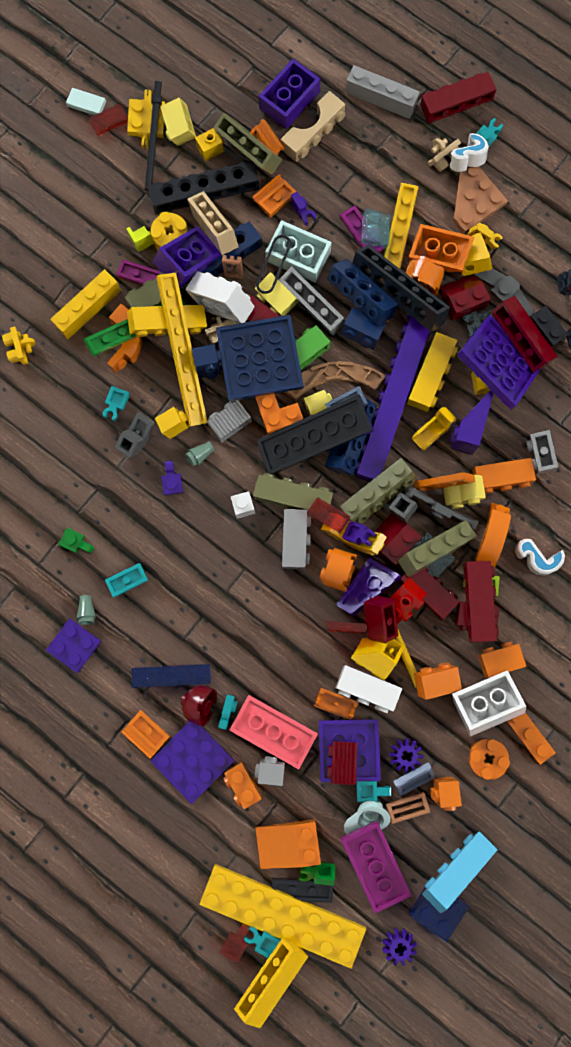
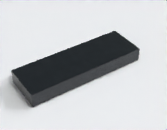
M272 878V888L274 890L277 889L293 896V898L304 902L332 903L333 886L314 884V879L303 882L299 879Z

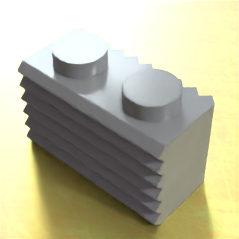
M238 400L228 402L224 406L223 411L213 413L207 421L208 426L221 443L252 422L250 415Z

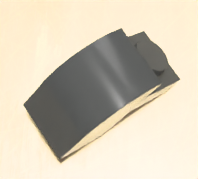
M141 412L137 413L130 428L121 433L114 448L129 458L135 456L143 449L151 437L149 434L155 422Z
M400 492L394 499L385 504L383 508L402 521L407 522L418 506L416 502Z

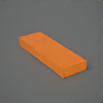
M462 472L415 481L414 488L429 491L473 483L475 478L472 474Z

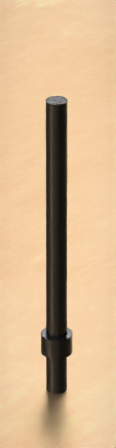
M155 81L154 95L151 97V104L153 106L145 180L146 191H149L148 186H151L153 183L159 109L162 105V82Z

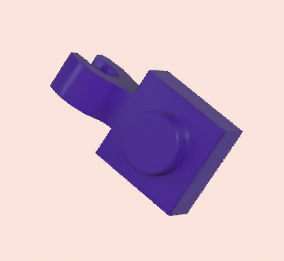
M298 192L291 194V205L298 216L302 218L303 224L308 225L307 217H312L316 221L315 212L306 209L308 205L303 196L300 197Z
M165 461L167 475L161 476L164 495L183 493L181 474H175L172 461Z

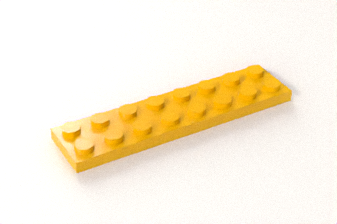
M217 864L214 865L199 904L263 932L265 930L279 939L283 937L298 947L351 969L366 931V926L311 903L293 898V896L277 889L274 890L270 886Z

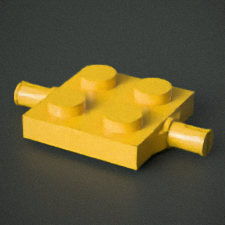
M147 89L144 90V99H129L127 133L129 136L142 138L141 147L144 149L145 147L146 149L149 148L153 106L151 104L152 91L149 89L148 92ZM161 106L159 109L157 138H164Z

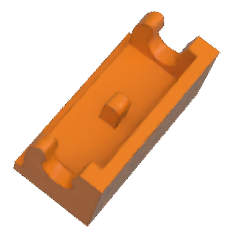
M320 688L314 706L351 720L359 702Z

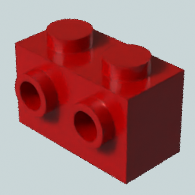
M410 577L389 598L395 601L397 625L402 620L406 622L413 615L411 612L413 608L418 610L424 604L422 599L427 594Z

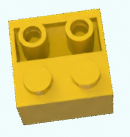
M363 638L351 659L359 666L369 670L375 677L385 681L396 666L405 646L395 639L385 644Z

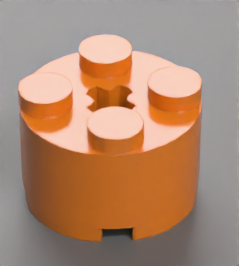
M421 256L419 259L409 262L405 273L433 295L437 296L444 277L445 268L430 262L427 257Z
M337 548L329 549L326 556L328 564L326 568H322L320 579L323 585L346 592L347 588L345 585L349 586L355 569L353 562L357 560V555Z

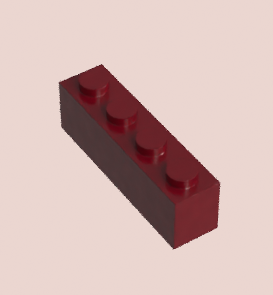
M488 71L478 73L471 78L461 79L457 83L445 85L433 92H426L422 95L420 108L429 124L492 101L497 89Z
M516 296L502 301L491 311L533 373L558 357Z
M491 561L466 562L463 566L469 643L497 641L496 637H499V627L495 625V617L498 615L497 606L494 605L493 597H496V587L492 585V578L495 576L494 566H491Z

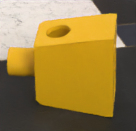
M481 232L473 235L474 241L464 270L461 272L464 276L492 270L491 258Z

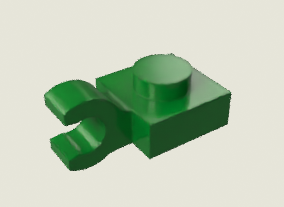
M66 528L58 544L75 553L82 549L92 554L95 548L91 544L84 542L86 536L69 528Z
M321 862V865H315V867H300L299 880L306 882L314 879V884L334 886L335 864Z

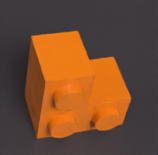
M275 394L255 397L267 435L303 419L298 403L279 409Z

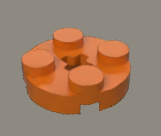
M481 739L471 746L468 762L476 775L489 780L497 779L506 772L510 761L508 751L502 743L494 739ZM487 753L494 757L491 764L484 762L486 759L485 754Z

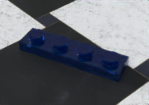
M210 664L132 668V688L211 684Z

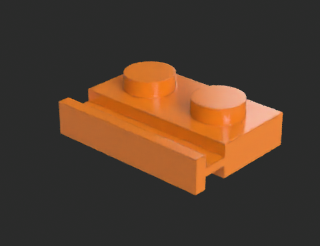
M261 119L259 125H256L250 133L279 155V152L285 148L266 120Z
M278 174L252 198L271 218L291 201V194L297 191Z
M140 710L121 731L150 759L170 737L143 710Z

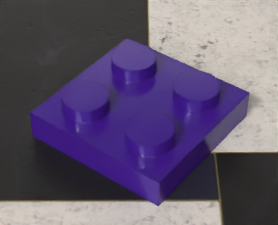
M69 618L46 651L76 673H79L102 641Z

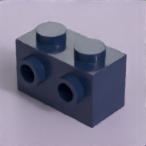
M352 308L340 334L347 339L360 343L366 348L374 350L386 323L376 325L362 311Z
M214 344L192 348L199 379L205 377L211 379L221 374L220 368L223 366L220 350H216Z

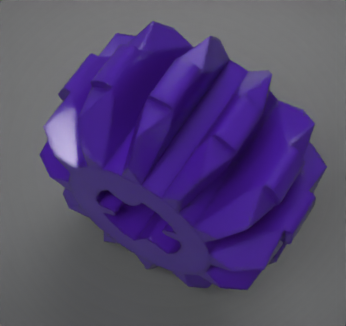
M405 738L403 745L402 741L398 739L399 747L391 746L396 752L389 753V756L396 757L390 761L391 764L398 763L396 766L398 771L403 766L404 773H408V766L412 771H415L413 764L421 766L417 758L422 759L424 757L422 754H417L422 748L420 746L414 748L417 743L415 740L409 745V739ZM403 751L411 753L409 760L401 757V755H404L402 754Z
M394 928L395 934L392 935L388 931L387 936L389 939L382 940L383 944L386 945L382 948V951L387 953V961L393 959V965L396 966L400 961L401 965L405 966L404 960L407 959L409 962H412L413 960L410 955L417 954V951L414 949L417 946V942L412 940V933L406 935V929L403 928L401 933H399L398 929ZM399 943L402 944V946H401V949H402V950H397V948H398V945H397V944H399Z

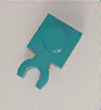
M495 118L490 121L488 127L483 125L476 133L487 141L489 147L497 139L498 135L496 134H499L503 127V124L499 127H494Z
M112 386L105 400V404L109 407L103 411V417L107 418L109 413H113L112 420L115 422L118 419V409L124 410L130 393Z
M227 694L218 728L227 729L231 712L235 713L238 701H235L236 696Z
M250 926L249 930L254 933V936L248 937L245 935L244 941L249 944L255 943L254 950L269 958L281 939L265 930L261 935L258 929Z

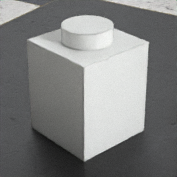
M249 491L231 496L237 519L255 514Z

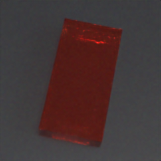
M119 103L89 118V121L97 136L128 122V116Z
M318 497L307 512V515L338 533L342 532L350 519L348 514Z

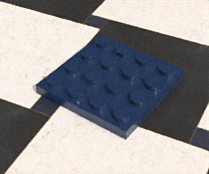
M290 315L216 328L229 402L304 389Z

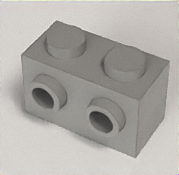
M550 430L530 434L529 441H526L528 451L533 454L534 459H532L537 475L556 471L558 463Z
M265 756V760L261 759L260 764H257L255 767V778H258V784L283 786L285 762L277 761V757Z

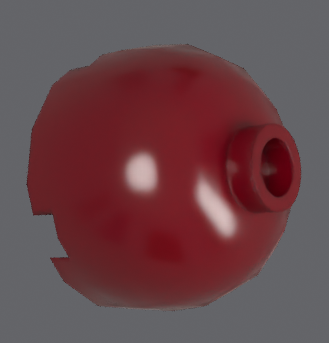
M200 685L193 687L187 694H184L181 699V705L187 721L204 727L213 715L214 711H210L212 702L214 704L217 703V691L211 687Z

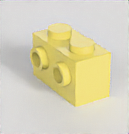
M177 98L161 106V118L167 127L166 135L169 141L179 146L196 137L187 104L183 100Z
M270 272L259 283V288L263 291L270 290L275 276ZM277 280L273 291L268 294H262L257 290V287L255 288L258 293L256 295L263 304L267 302L271 306L270 309L277 315H287L298 303L297 298L279 280Z

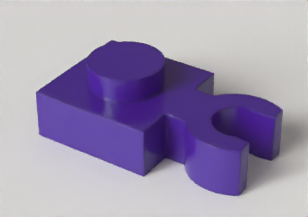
M350 521L342 538L357 545H361V542H363L367 546H372L368 538L370 536H377V534L363 524Z

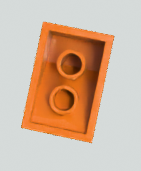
M420 224L409 254V262L424 256L430 262L443 266L445 268L444 272H463L474 237Z
M315 819L255 827L261 869L321 865Z

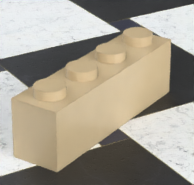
M203 191L188 198L193 217L219 252L223 255L238 248L233 228Z

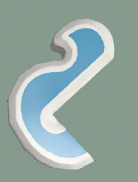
M469 134L467 147L452 151L450 168L455 172H464L467 170V167L473 168L483 165L487 159L489 148L487 141L478 134Z
M523 539L515 546L517 557L519 559L527 557V566L536 575L545 576L557 571L564 563L565 554L563 550L546 560L532 539Z

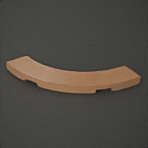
M327 362L310 367V369L301 373L304 389L284 393L297 402L312 388L333 381L357 383L375 392L386 379V375L369 366L353 362Z

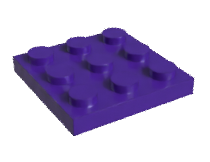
M378 719L319 720L320 782H331V778H327V767L331 766L332 758H328V745H332V741L357 742L356 781H381Z
M188 722L150 761L193 804L235 760L202 726L200 727Z

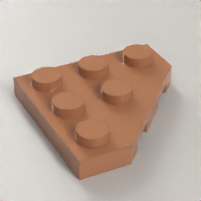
M467 167L466 171L459 173L453 222L463 234H466L471 227L483 222L507 205L508 200L480 167Z

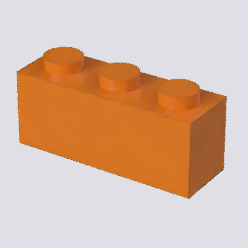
M532 458L475 466L472 470V475L482 476L485 494L493 493V490L500 489L501 492L509 491L515 486H519L520 489L528 488L536 481Z

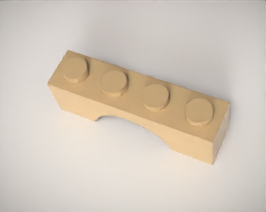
M329 91L317 103L319 120L314 126L307 129L292 127L281 138V144L285 148L283 151L295 162L300 158H304L308 154L309 149L312 146H316L320 142L321 137L324 134H328L333 126L344 118L345 103Z

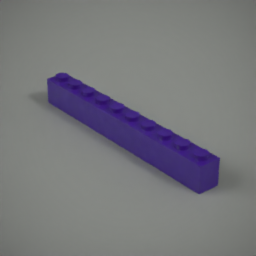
M407 314V317L410 318L409 323H404L401 332L404 338L402 341H398L395 350L398 351L397 358L393 357L390 368H393L391 375L387 374L384 385H387L385 392L381 391L378 399L381 405L379 409L376 408L373 416L375 420L374 426H372L374 431L367 434L369 440L368 443L363 445L361 454H364L362 461L358 460L355 471L358 472L356 478L371 482L383 471L429 334V330L409 314Z

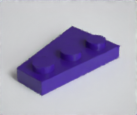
M369 558L337 603V606L350 615L355 616L364 609L363 602L376 595L380 596L402 577Z

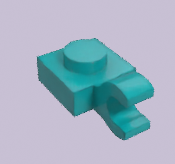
M357 781V802H377V796H391V786L377 787V781Z

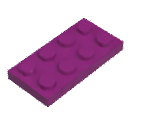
M377 820L340 837L374 913L412 896Z

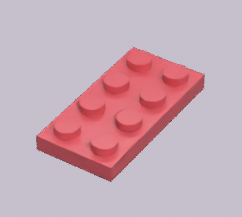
M248 695L230 728L231 732L297 769H300L318 735L315 731Z

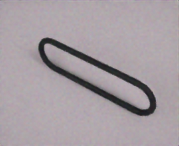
M278 235L272 242L256 283L257 290L262 294L272 292L291 247V240L286 235ZM279 238H285L288 241V247L270 290L263 291L259 288V282L275 242Z

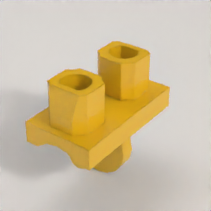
M11 327L10 333L2 335L6 347L15 346L14 350L7 351L8 360L11 363L21 362L23 365L28 364L26 352H32L31 347L35 346V339L29 338L28 334H23L22 340L21 333L17 332L16 327Z

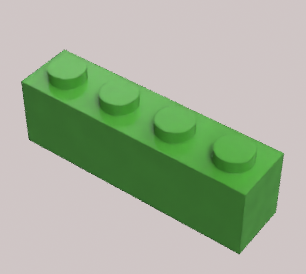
M317 325L306 329L302 337L298 340L295 339L301 370L330 349V340Z

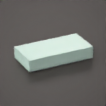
M75 88L71 89L66 101L67 107L100 117L106 104L105 98Z

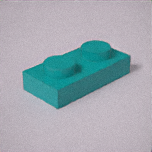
M141 563L105 579L113 598L149 581Z

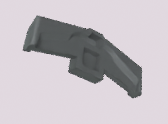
M493 268L489 271L470 274L492 286L493 289H491L490 293L500 303L516 296L529 316L535 313L519 288L520 283L514 277L505 276Z
M406 488L404 495L409 498L415 496L427 503V508L433 510L432 514L441 519L443 516L448 518L453 516L461 521L467 520L473 530L476 529L479 523L478 520L435 501L416 490V488Z

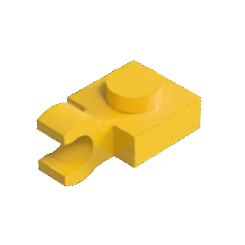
M481 223L469 229L467 234L469 236L481 232L484 242L491 249L499 247L494 239L500 241L503 238L498 233L494 234L488 226Z

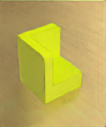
M145 226L132 232L130 227L126 228L138 252L154 244L151 233L146 230Z

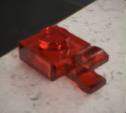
M242 923L236 934L230 932L220 953L238 963L248 945L244 941V937L250 926Z

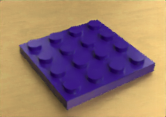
M491 315L485 318L457 353L461 361L510 410L518 404L540 371L538 370L533 373L500 324Z

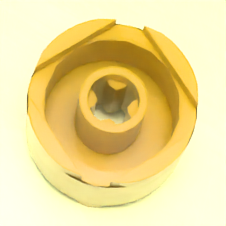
M162 212L153 221L151 226V236L157 250L188 232L185 220L177 214Z

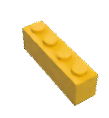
M104 269L50 320L67 339L71 338L121 291L118 282Z
M183 305L188 332L191 335L200 334L207 327L204 305ZM163 306L131 307L127 311L130 334L144 337L148 334L163 336L168 333Z
M436 332L408 399V405L428 412L430 407L434 408L438 397H435L436 391H441L444 380H441L443 374L447 375L451 364L448 363L450 357L454 358L458 347H455L456 339Z
M282 937L234 1008L245 1024L257 1028L262 1027L309 957L290 940Z

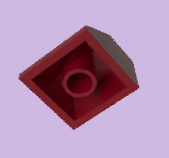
M474 275L464 277L439 288L444 303L450 307L448 312L453 321L487 308L491 300L484 283Z
M392 514L375 531L386 536L384 546L378 554L393 568L398 563V560L408 553L422 537L409 524Z

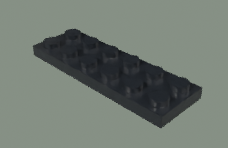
M358 394L256 441L268 474L274 475L371 433L374 429L361 395Z

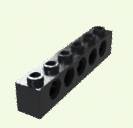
M243 161L240 164L227 165L217 170H207L204 173L190 174L180 179L174 178L167 182L154 183L148 186V190L156 215L162 212L189 207L188 198L203 191L211 201L258 190L259 179L254 162Z
M366 245L355 251L353 264L398 303V307L431 332L444 325L450 309L448 305L371 246Z

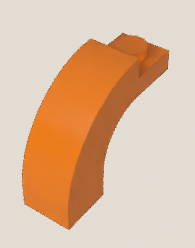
M120 304L109 316L111 323L115 325L128 319V309ZM136 337L121 345L119 350L107 362L112 371L117 373L119 370H122L126 366L127 360L133 364L136 362L142 349V337Z
M491 503L485 532L476 552L475 561H491V566L495 568L507 536L511 519L509 514L510 508Z

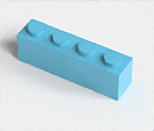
M477 832L475 835L470 833L463 840L465 844L461 850L457 848L450 855L452 860L449 864L445 862L437 870L439 875L436 878L431 877L424 885L427 889L422 895L440 913L450 907L497 851L480 832Z

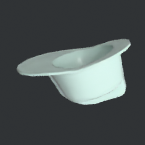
M366 801L359 806L357 813L346 820L344 831L346 834H349L376 820L382 830L390 823V815L383 809L380 801Z

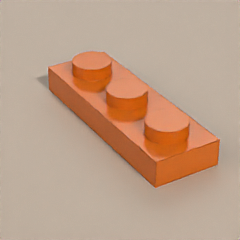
M526 713L506 721L539 765L556 753Z

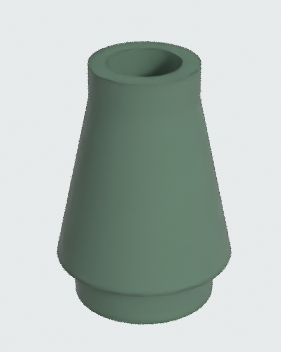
M208 441L205 444L189 449L185 456L193 467L195 465L199 466L214 451V448Z
M80 596L76 619L80 625L93 624L96 615L91 596Z

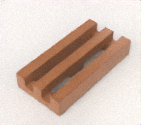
M223 255L224 276L243 279L242 258L238 257L237 260H234V256H230V259H227V255ZM228 264H231L232 273H229Z
M424 792L386 803L392 824L431 813ZM422 798V801L417 803H413L393 810L391 808L396 805H400L406 802ZM423 805L425 809L394 818L393 815Z

